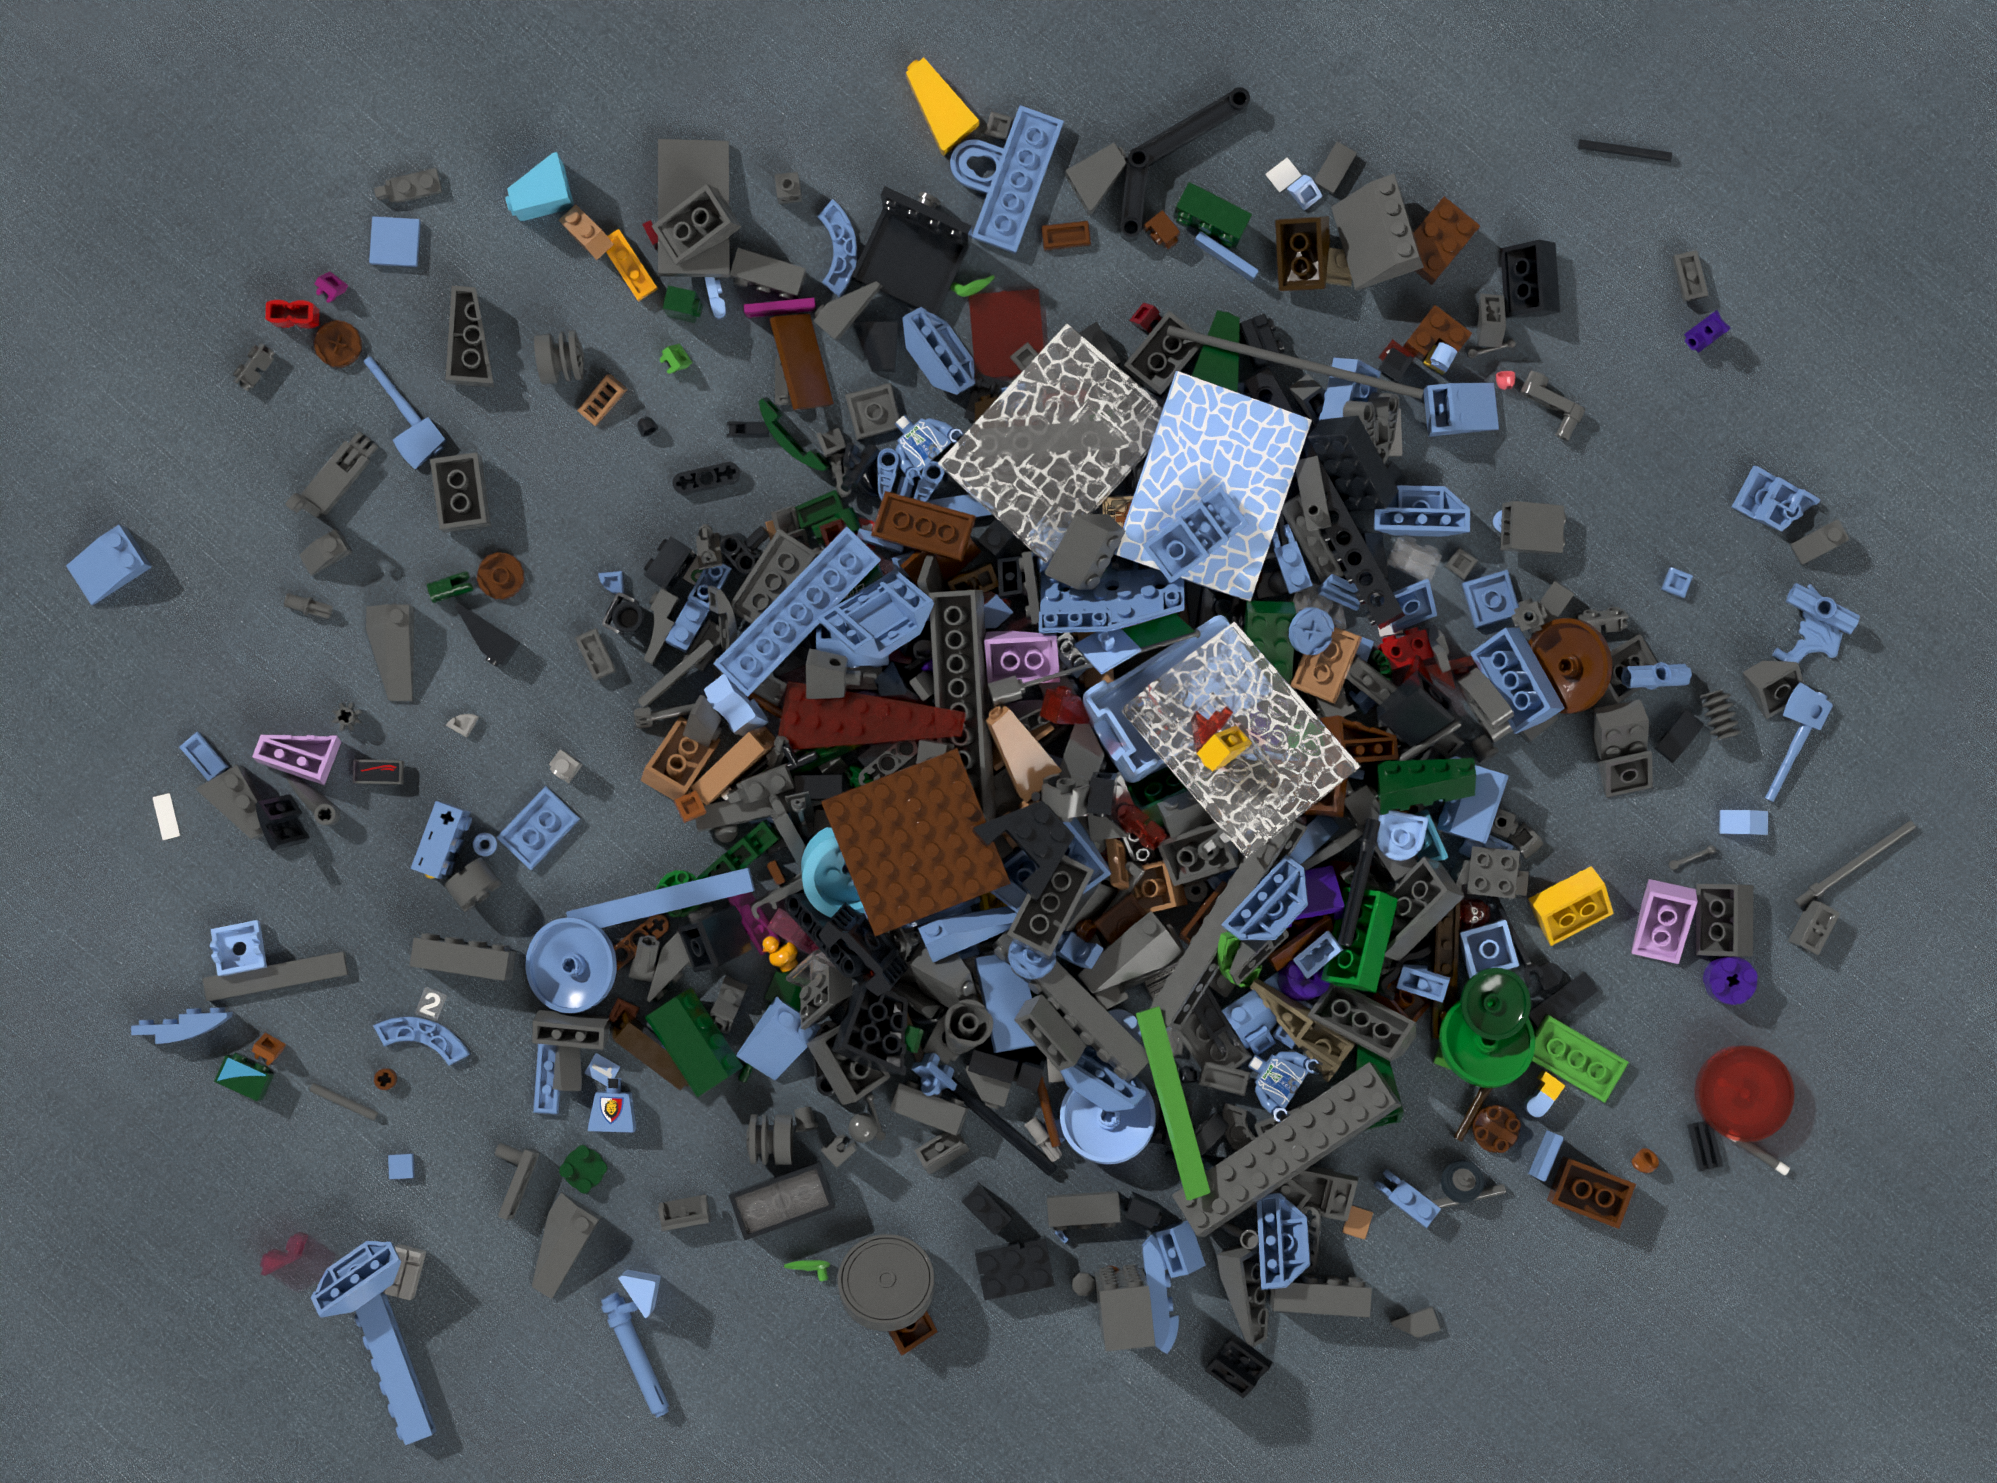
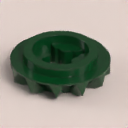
M1380 650L1371 651L1367 663L1391 681L1392 668L1388 658Z

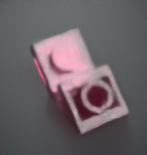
M778 908L767 929L814 957L819 949L817 945L786 911Z
M298 1232L293 1237L290 1236L286 1245L288 1253L277 1249L268 1251V1254L265 1253L260 1263V1267L263 1268L261 1275L266 1276L301 1258L308 1234Z

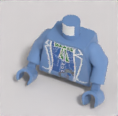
M904 415L895 423L903 433L897 440L898 445L895 449L899 457L898 465L906 475L909 483L914 485L912 478L918 476L922 480L923 477L920 471L924 469L927 463L934 460L952 442L957 445L956 439L959 436L966 438V435L960 429H954L947 423L932 418L926 420L921 418L914 425Z
M1279 1052L1276 1056L1272 1054L1267 1062L1257 1055L1252 1058L1248 1067L1258 1073L1254 1080L1256 1084L1255 1092L1261 1105L1274 1116L1278 1123L1281 1122V1115L1286 1114L1288 1117L1290 1116L1285 1110L1286 1106L1308 1072L1315 1075L1319 1074L1313 1070V1066L1316 1063L1323 1065L1321 1061L1310 1059L1298 1052Z

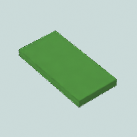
M1548 1014L1545 1015L1534 1034L1535 1051L1532 1059L1533 1062L1604 1103L1629 1063Z

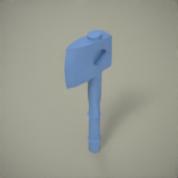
M370 356L364 360V363L412 426L393 439V442L402 457L416 470L433 454L437 455L444 449L442 446L447 440L429 417L421 420L411 405L395 388L396 386L391 383L381 370L380 365H377Z
M1801 682L1792 692L1783 716L1801 724L1765 796V799L1774 802L1778 792H1780L1779 790L1790 768L1792 769L1791 766L1802 749L1811 729L1821 730L1833 704L1826 700V695L1815 692Z

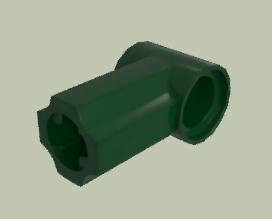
M853 507L844 509L836 513L834 517L811 526L819 545L834 540L846 527L854 534L859 531V528L862 529Z

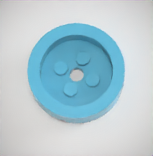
M826 827L809 841L804 850L801 861L804 892L810 903L828 917H832L845 902L858 913H865L850 872L845 873L842 869L846 862L833 830Z

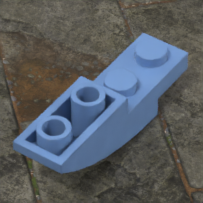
M722 563L721 566L707 568L702 571L688 596V601L665 639L667 644L687 653L711 612L709 609L708 586H714L722 590L731 571L730 567Z
M225 1007L210 1008V1013H201V1008L186 1009V1013L179 1014V1023L178 1019H163V1024H154V1020H139V1025L131 1026V1035L155 1034V1044L186 1040L217 1028L233 1017V1012H225Z

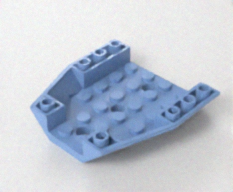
M1062 520V528L1068 529L1072 520ZM1112 558L1095 589L1078 590L1041 572L1039 633L1114 631L1183 611L1185 608L1184 579L1178 578L1170 584L1162 571L1156 569L1138 570L1137 562H1133L1134 570L1117 572V569H1112V560H1116ZM1160 584L1166 586L1164 589L1155 588L1156 585ZM1109 586L1118 587V589L1114 591H1110L1107 588ZM1063 587L1070 588L1067 592L1059 591Z

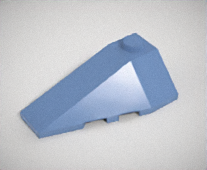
M1009 906L945 916L918 926L917 929L932 962H936L1009 930L1017 913Z

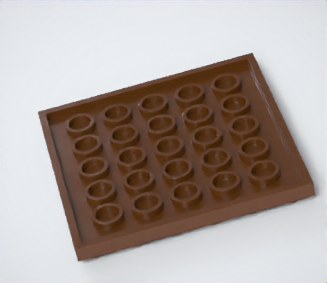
M958 748L821 801L875 936L1011 884L995 842L986 847L972 832L974 827L986 823V819Z

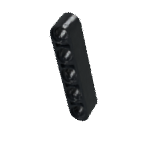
M805 892L790 894L786 897L785 909L787 913L843 976L850 978L869 974L871 968H868L863 960L848 948L842 938L830 948L823 943L819 933L831 917L818 911L810 903Z

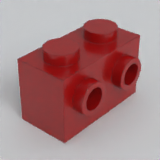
M1418 627L1404 631L1405 636L1396 638V635H1391L1382 639L1383 643L1377 647L1388 658L1392 671L1434 657L1425 629L1419 631Z

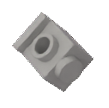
M560 749L549 765L553 774L570 783L583 764L566 751Z

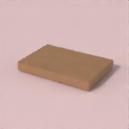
M1334 626L1330 645L1317 655L1303 654L1290 685L1295 689L1333 704L1338 699L1362 640L1361 636Z

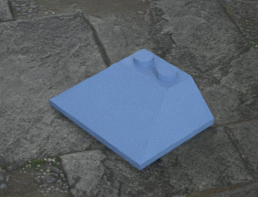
M894 569L817 617V619L855 654L882 659L921 634L934 602L900 572Z

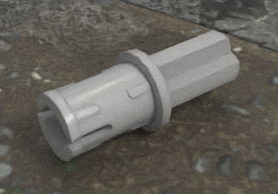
M1034 1117L1024 1125L1035 1139V1145L1041 1147L1051 1162L1058 1160L1062 1156V1152L1058 1147L1052 1148L1049 1134L1037 1117Z

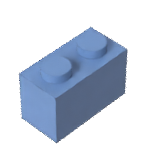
M1188 1221L1174 1223L1155 1232L1171 1278L1188 1275L1205 1266L1194 1230Z

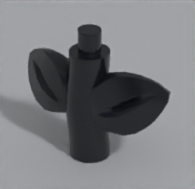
M855 443L847 444L843 465L848 470L842 477L843 483L840 486L843 491L848 492L850 488L857 487L859 491L866 495L878 497L877 480L875 474L869 468L878 459L880 453L876 446L868 444L860 452Z

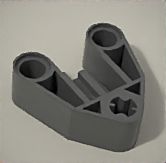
M1373 392L1369 396L1368 402L1347 401L1343 408V417L1359 416L1385 464L1395 438L1399 410L1398 395Z
M1478 668L1473 669L1456 680L1465 701L1492 743L1513 731L1508 722L1509 719L1514 717L1511 707Z

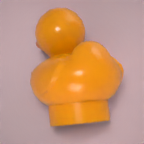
M768 936L764 939L762 952L770 953L769 961L772 965L779 967L782 972H787L798 965L796 959L798 949L793 943L788 942L786 945L779 947L777 938Z

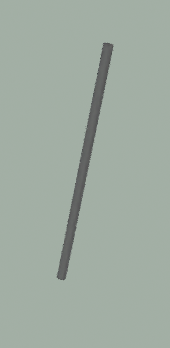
M1169 326L1167 331L1169 336L1422 399L1424 392L1423 389Z

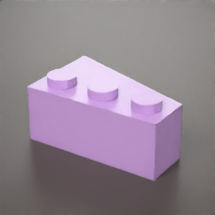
M261 735L252 757L257 763L325 785L342 741L338 736Z

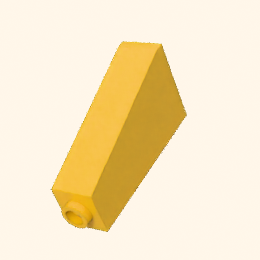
M923 57L920 61L914 60L907 67L906 78L941 154L945 156L979 127V120Z

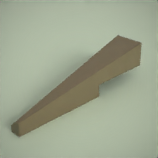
M1255 978L1250 988L1254 989L1260 996L1265 1007H1269L1276 1016L1277 1022L1298 1048L1301 1047L1310 1059L1322 1062L1323 1065L1316 1063L1315 1066L1323 1074L1324 1080L1329 1082L1356 1043L1308 1018L1311 1009Z

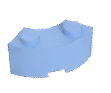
M725 674L721 675L704 689L708 702L712 705L713 709L718 711L727 720L729 728L734 734L744 737L749 731L761 728L769 722L758 703L754 699L749 700Z

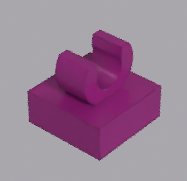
M330 271L319 276L315 282V285L319 287L316 291L318 296L324 292L328 294L327 303L334 301L337 296L345 293L348 287L344 281Z

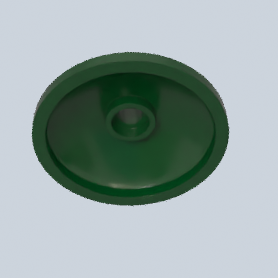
M1487 968L1479 971L1470 978L1461 995V1012L1464 1021L1474 1033L1486 1039L1501 1040L1513 1036L1524 1026L1530 1014L1531 999L1526 984L1517 974L1507 969ZM1490 998L1493 1000L1491 1007L1487 1005V1001Z

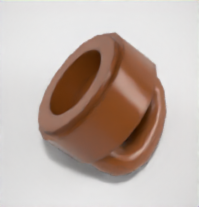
M1647 1148L1637 1152L1631 1161L1633 1167L1643 1173H1651L1659 1166L1658 1157Z

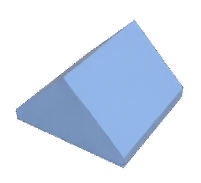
M626 1270L618 1279L642 1315L647 1318L655 1309L661 1276Z

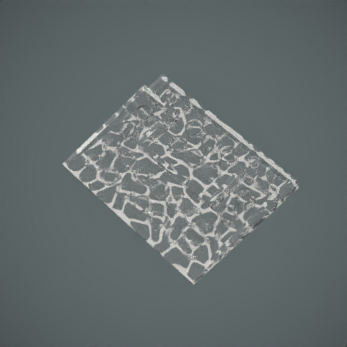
M1066 324L938 462V465L1042 561L1047 563L1055 554L1075 514H1092L1149 452L1163 409L1151 395L1071 326Z
M1235 622L1146 686L1143 692L1126 703L1121 711L1246 858L1251 856L1360 767ZM1237 725L1252 744L1227 765L1212 772L1211 769L1203 765L1201 758L1196 753L1214 734Z

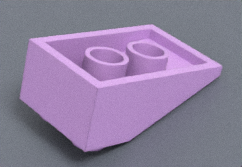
M1021 631L986 632L984 644L988 683L1016 675L1017 680L1022 679L1023 683L1060 672L1057 634ZM1060 677L1042 683L1060 682Z
M1651 879L1648 880L1642 900L1632 954L1679 964L1698 902L1696 889Z

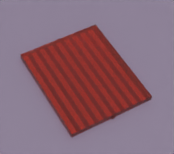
M1039 289L1003 290L1001 292L969 296L975 378L978 373L993 378L1006 376L1011 378L1021 375L1022 372L1012 362L1010 356L1027 342L1045 362L1044 354L1040 355L1044 351Z

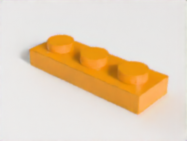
M618 229L607 237L614 245L606 253L638 302L658 290L621 231Z

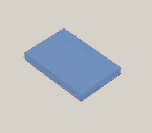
M545 786L496 838L525 866L532 870L581 818Z

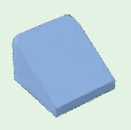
M1303 175L1287 188L1303 210L1309 208L1323 196L1313 179L1307 175Z

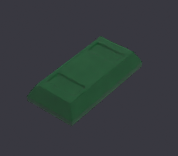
M835 489L800 504L795 509L800 527L805 529L833 517L836 513L844 510V507Z

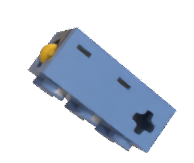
M436 801L411 869L424 873L430 879H446L447 875L451 876L455 867V862H453L455 853H459L463 846L464 840L461 837L464 830L467 831L472 821V818L469 817L471 812L445 802ZM450 815L454 818L453 822L449 819Z

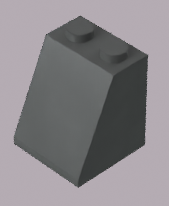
M925 948L911 964L919 991L942 1005L950 1008L961 1000H979L970 971L957 952L932 962Z

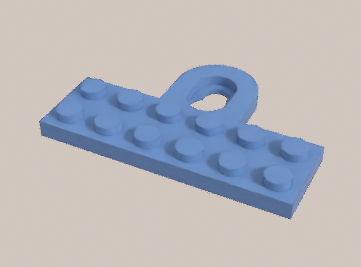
M1020 105L1004 149L980 140L964 141L954 149L950 159L953 177L961 185L987 194L972 239L1014 254L1017 253L1064 124L1063 120ZM985 156L994 161L996 171L989 178H981L976 175L974 170L967 166V160L970 157L979 158Z

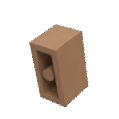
M576 204L559 219V222L570 235L596 260L614 245L602 229Z

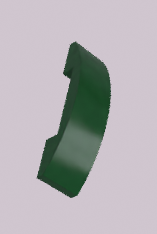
M768 397L762 398L759 401L760 411L766 426L786 452L801 463L814 469L824 471L831 467L830 463L817 449L810 450L807 453L778 422L784 414Z

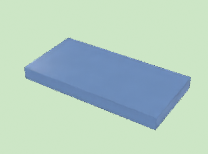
M996 955L975 958L974 962L983 1004L993 1018V1029L990 1036L994 1053L1036 1046L1014 1021L1024 1002L1032 998L1028 986L1029 983L1023 977H1018L1012 971L1011 965Z

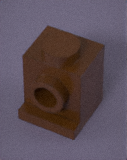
M1163 210L1144 224V232H1151L1150 237L1155 244H1161L1169 250L1179 242L1177 238L1180 235V231Z

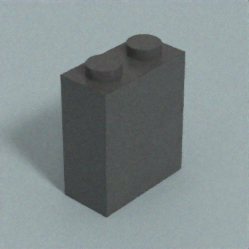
M1520 501L1502 503L1501 551L1547 555L1563 553L1565 545L1563 531L1566 521L1564 506Z

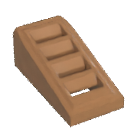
M608 374L577 411L594 426H597L628 389L614 376ZM610 384L617 392L613 393L607 385ZM602 391L611 398L609 401L600 394ZM595 398L605 406L603 409L594 402ZM589 405L599 413L597 416L587 409Z

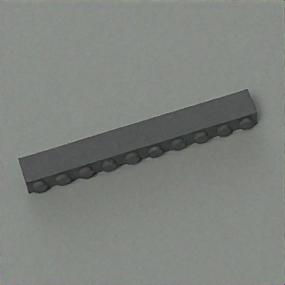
M1278 809V811H1279L1280 814H1282V815L1288 814V813H1286V812L1281 811V810ZM1274 810L1268 819L1271 820L1276 828L1285 827V821ZM1291 815L1285 818L1286 822L1290 823L1266 844L1261 839H1256L1248 853L1245 854L1249 857L1243 856L1241 864L1229 878L1228 885L1216 899L1211 912L1204 918L1201 928L1191 939L1186 952L1179 958L1176 968L1166 979L1159 995L1154 998L1150 1008L1160 1006L1164 1023L1167 1026L1181 1030L1218 971L1217 951L1221 933L1228 932L1221 924L1285 855H1291L1308 828ZM1266 821L1261 833L1265 839H1270L1275 830Z

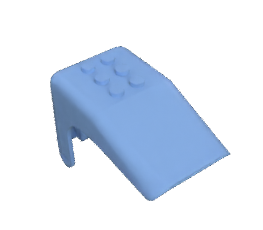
M1215 616L1196 628L1201 633L1198 639L1193 637L1173 643L1109 684L1103 680L1084 693L1082 714L1125 781L1130 783L1140 781L1166 764L1160 757L1165 759L1172 753L1171 749L1163 746L1157 750V754L1128 720H1132L1137 716L1132 706L1136 703L1134 697L1157 683L1160 685L1164 695L1172 697L1177 693L1180 685L1175 676L1169 675L1171 672L1195 673L1203 667L1204 664L1200 660L1191 659L1186 663L1184 662L1195 653L1196 657L1203 658L1204 651L1201 649L1222 632L1224 633L1220 639L1227 645L1232 646L1238 635L1233 628L1225 631L1231 625L1224 616ZM1238 641L1234 650L1241 655L1246 663L1253 662L1254 660L1243 643ZM1221 642L1217 644L1218 662L1227 660L1233 652ZM1209 645L1206 647V665L1209 669L1217 671L1213 653L1214 645ZM1233 655L1232 660L1241 674L1245 670V665L1238 655ZM1223 662L1219 666V669L1230 682H1234L1238 678L1237 672L1229 662ZM1254 663L1252 668L1255 681L1258 682L1261 671L1256 663ZM1248 668L1239 681L1231 685L1241 696L1246 694L1252 679V673ZM1202 670L1195 675V678L1201 685L1205 683L1206 677L1209 676V671ZM1182 673L1179 676L1183 686L1191 690L1195 696L1202 692L1190 675ZM1219 673L1210 675L1208 685L1204 688V691L1208 696L1214 697L1230 691V687L1226 685ZM1262 676L1259 693L1263 697H1267L1271 694L1270 685L1265 677ZM1253 682V686L1250 691L1254 696H1256V690L1258 687L1256 683ZM1181 690L1175 696V701L1186 709H1189L1194 699L1192 694L1185 690ZM1202 694L1195 700V704L1189 712L1195 714L1209 698ZM1235 694L1221 697V701L1228 707L1232 715H1235L1240 710L1241 700ZM1248 695L1244 700V710L1254 706V699L1251 695ZM1259 697L1256 698V699H1257V703H1259L1260 701L1263 700L1262 698H1259ZM1214 700L1208 703L1206 709L1215 715L1220 701ZM1173 702L1169 703L1179 724L1189 719L1187 713L1180 709L1178 705ZM1221 707L1220 715L1215 723L1220 729L1233 719L1228 711ZM1125 708H1127V709H1126V714H1127L1128 719H1127V718L1125 717V715L1122 713V711H1123ZM1201 709L1197 714L1205 725L1214 721L1204 709ZM1141 716L1135 719L1133 723L1141 730L1144 736H1147L1143 728L1147 723L1144 717ZM1193 716L1191 721L1184 725L1182 729L1190 736L1204 732L1200 721ZM1212 726L1208 727L1205 734L1198 737L1199 741L1201 742L1217 730ZM1177 732L1172 739L1171 746L1180 750L1190 738L1181 732ZM1171 735L1157 742L1152 737L1150 738V743L1153 747L1157 748L1163 743H1168ZM1192 740L1187 748L1190 749L1198 743ZM1183 750L1178 754L1168 757L1167 763L1187 750Z

